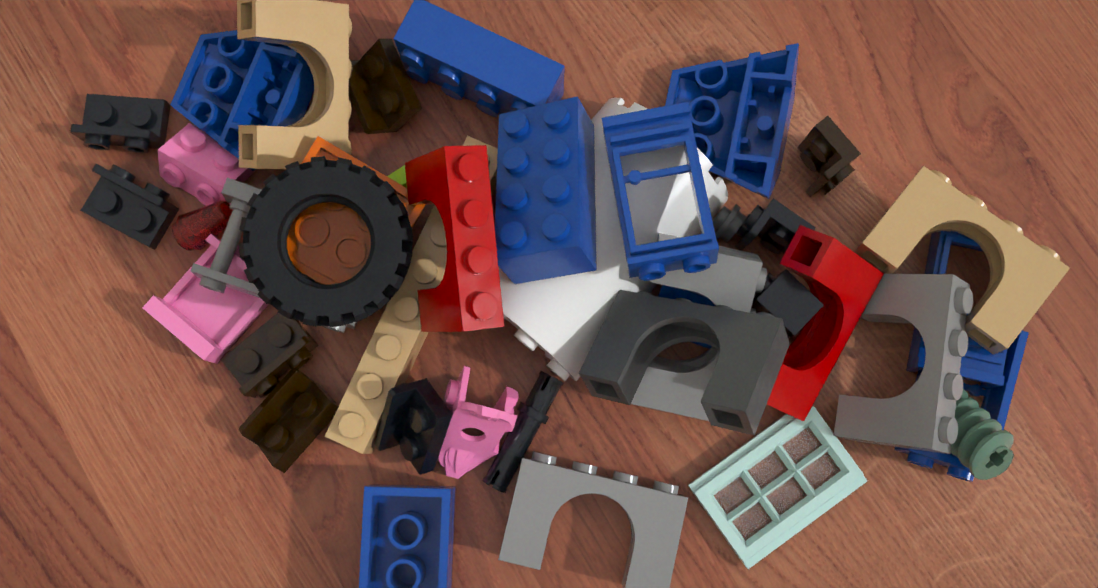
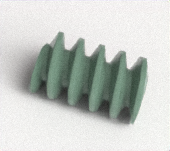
M963 389L961 398L956 401L955 419L958 423V436L955 443L951 444V453L959 458L962 465L970 469L971 474L975 478L988 480L1006 471L1012 463L1014 454L1010 449L1014 438L1010 432L1002 430L1001 423L991 419L990 413L980 408L979 403L969 397L967 391Z

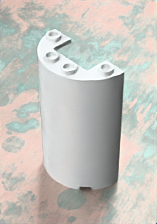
M617 97L609 99L591 119L594 124L597 270L514 284L499 267L504 320L506 319L518 329L514 336L527 348L534 351L538 346L545 352V356L550 359L546 366L563 381H566L569 376L575 381L580 378L579 371L619 291L624 290L636 293L645 291L651 293L657 285L650 282V280H640L639 277L629 278L602 125L603 117L646 110L647 108L635 102L630 108L622 106L625 101ZM683 145L620 157L623 176L628 175L632 170H638L640 173L687 165ZM697 148L710 212L713 218L727 202L728 190L722 178L717 177L714 180L708 171L713 164ZM689 172L643 180L637 185L625 184L636 245L657 242L658 233L680 238L701 233Z

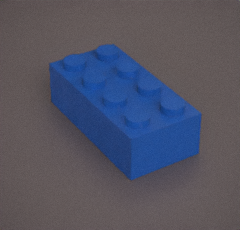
M425 0L413 1L393 38L409 77L423 84H427L428 81L441 86V90L446 95L456 100H462L464 97L477 103L476 107L487 115L497 117L498 114L559 101L564 95V65Z
M578 96L499 114L495 236L498 266L514 284L597 270L594 124Z
M384 484L364 486L359 588H452L456 486Z

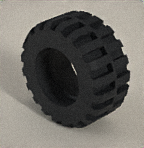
M325 156L311 157V162L299 164L296 161L286 165V171L278 176L272 174L263 182L266 186L258 195L253 193L247 203L251 206L247 218L242 217L239 230L243 231V243L239 244L240 257L245 260L247 269L244 272L249 283H254L259 291L258 296L266 304H271L278 310L277 313L288 319L303 322L302 324L336 327L358 322L369 317L391 300L405 280L413 254V233L404 203L399 200L393 187L387 181L384 182L380 179L375 171L366 166L362 168L354 165L352 160L339 157L337 161L326 160ZM325 202L342 204L358 213L366 223L371 238L370 254L364 267L351 279L332 285L313 282L300 274L292 264L287 250V236L295 218L308 207Z

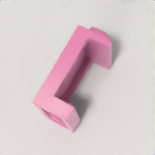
M212 234L205 239L211 244L210 247L195 264L207 268L211 267L221 241ZM238 245L227 275L248 281L244 272L247 269L246 263L240 257ZM190 268L163 299L153 295L142 308L204 361L218 364L220 359L225 356L269 304H266L261 298L226 287L224 293H220L200 286L201 278L195 276Z

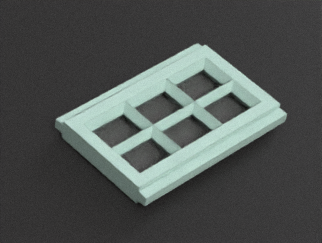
M812 406L804 421L788 414L783 415L688 484V487L738 558L749 569L865 484L867 479L838 438L834 436L833 431L816 408Z

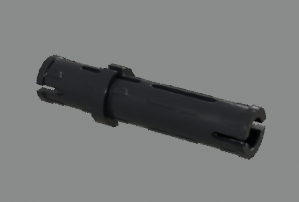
M540 371V375L525 403L520 402L517 408L520 413L517 416L513 431H509L489 471L482 480L487 485H493L492 488L500 492L506 493L508 490L507 487L541 423H547L549 417L546 414L559 389L564 384L543 371Z

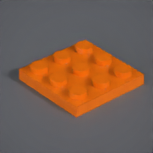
M317 136L301 164L311 162V157L325 156L326 160L337 161L339 157L352 160V164L362 168L363 166L370 168L376 172L380 179L384 182L387 181L393 187L399 200L404 203L408 212L410 226L413 229L427 204L409 205L406 187ZM332 202L315 204L303 210L293 221L287 236L288 255L297 271L325 285L342 283L354 277L366 264L371 249L370 233L361 216L345 205Z

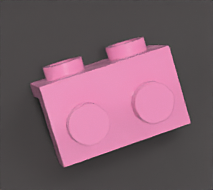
M188 123L158 149L160 176L169 185L183 189L195 196L202 204L209 207L212 206L222 213H226L230 209L229 206L231 204L225 200L221 193L227 177L243 183L255 172V170L252 171L249 168H240L238 158L191 123Z

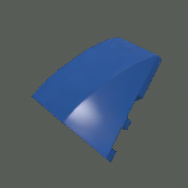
M237 30L202 34L199 37L170 105L239 159L238 125L285 127L296 123L305 115L314 93V80L310 67L304 58L288 46L276 43L238 40Z
M799 43L786 45L785 50L762 55L760 51L749 53L748 58L723 62L722 60L672 70L665 106L688 102L697 148L713 164L709 171L770 199L780 175L794 104Z

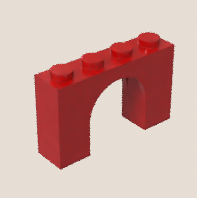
M443 146L406 162L405 173L409 205L434 204L441 215L447 243L446 268L441 283L435 288L417 290L421 332H465L504 327L487 146Z
M800 225L779 264L803 278L807 282L810 292L824 306L805 324L799 336L789 345L767 405L804 421L884 273L834 237Z

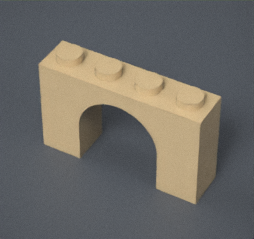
M237 0V39L276 43L292 48L307 62L314 80L312 104L304 117L296 123L285 127L238 125L240 168L286 169L285 166L298 161L301 164L317 136L351 155V143L348 139L349 119L352 112L349 100V78L352 72V65L349 59V38L352 32L349 4L320 0Z
M923 166L855 250V253L882 273L892 274L899 268L922 237L939 231H955L973 239L981 247L988 259L990 281L986 292L966 317L965 332L968 337L992 354L1004 351L1011 346L1070 267L1060 261V256L1054 250L1044 245H1037L1025 237L1018 225L1009 220H1001L989 212L982 200L973 195H965L953 187L946 175L936 170L930 171Z

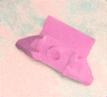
M466 366L463 367L457 381L450 379L446 388L443 402L453 415L438 457L440 465L444 467L446 476L459 479L466 472L498 454L500 439L505 432L513 431L517 415H514L513 407L516 406L519 399L516 390L506 387L494 408L465 402L470 367ZM466 428H476L483 431L485 434L481 436H471L465 434L462 430Z

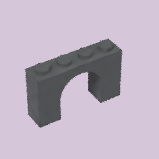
M620 290L579 371V375L592 396L630 405L647 367L660 352L682 342L706 343L720 351L717 364L701 399V404L710 424L755 436L790 343L783 319L769 313L758 312L755 314L733 310L725 305L709 306L693 303L684 298L670 299L654 296L645 291L636 293Z

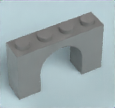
M658 233L657 242L680 237ZM719 246L717 263L710 264V268L704 271L686 273L684 269L668 271L665 276L650 280L652 283L699 293L710 299L715 305H725L733 310L756 314V309L751 308L755 292L762 293L767 277V268L762 267L763 262L758 254ZM712 346L702 355L688 360H672L656 356L647 367L631 404L709 421L701 404V399L717 364L720 351Z
M953 274L883 275L860 318L868 322L913 324L920 332L924 341L926 352L925 364L921 375L914 385L898 396L878 399L839 395L834 436L857 442L950 454L951 444L955 443L958 436L955 409L956 401L961 398L963 392V379L960 375L961 358L965 356L968 349V336L965 332L966 315L971 312L973 307V293L969 283Z
M534 451L531 459L522 458L498 560L540 570L551 522L559 508L576 496L600 494L615 500L622 506L631 526V542L621 583L622 587L670 588L688 497L678 494L679 486L660 481H654L653 488L637 485L638 476L614 471L613 477L608 478L596 475L597 466L573 461L572 469L555 465L557 457Z

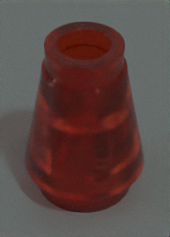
M220 200L217 203L179 215L177 222L172 225V233L177 243L188 251L204 249L209 244L205 239L210 234L217 237L226 229L233 211L229 208L230 204Z

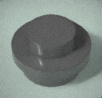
M737 204L731 210L724 206L714 218L713 226L716 229V240L720 237L728 243L745 221L747 216L739 211L741 207Z

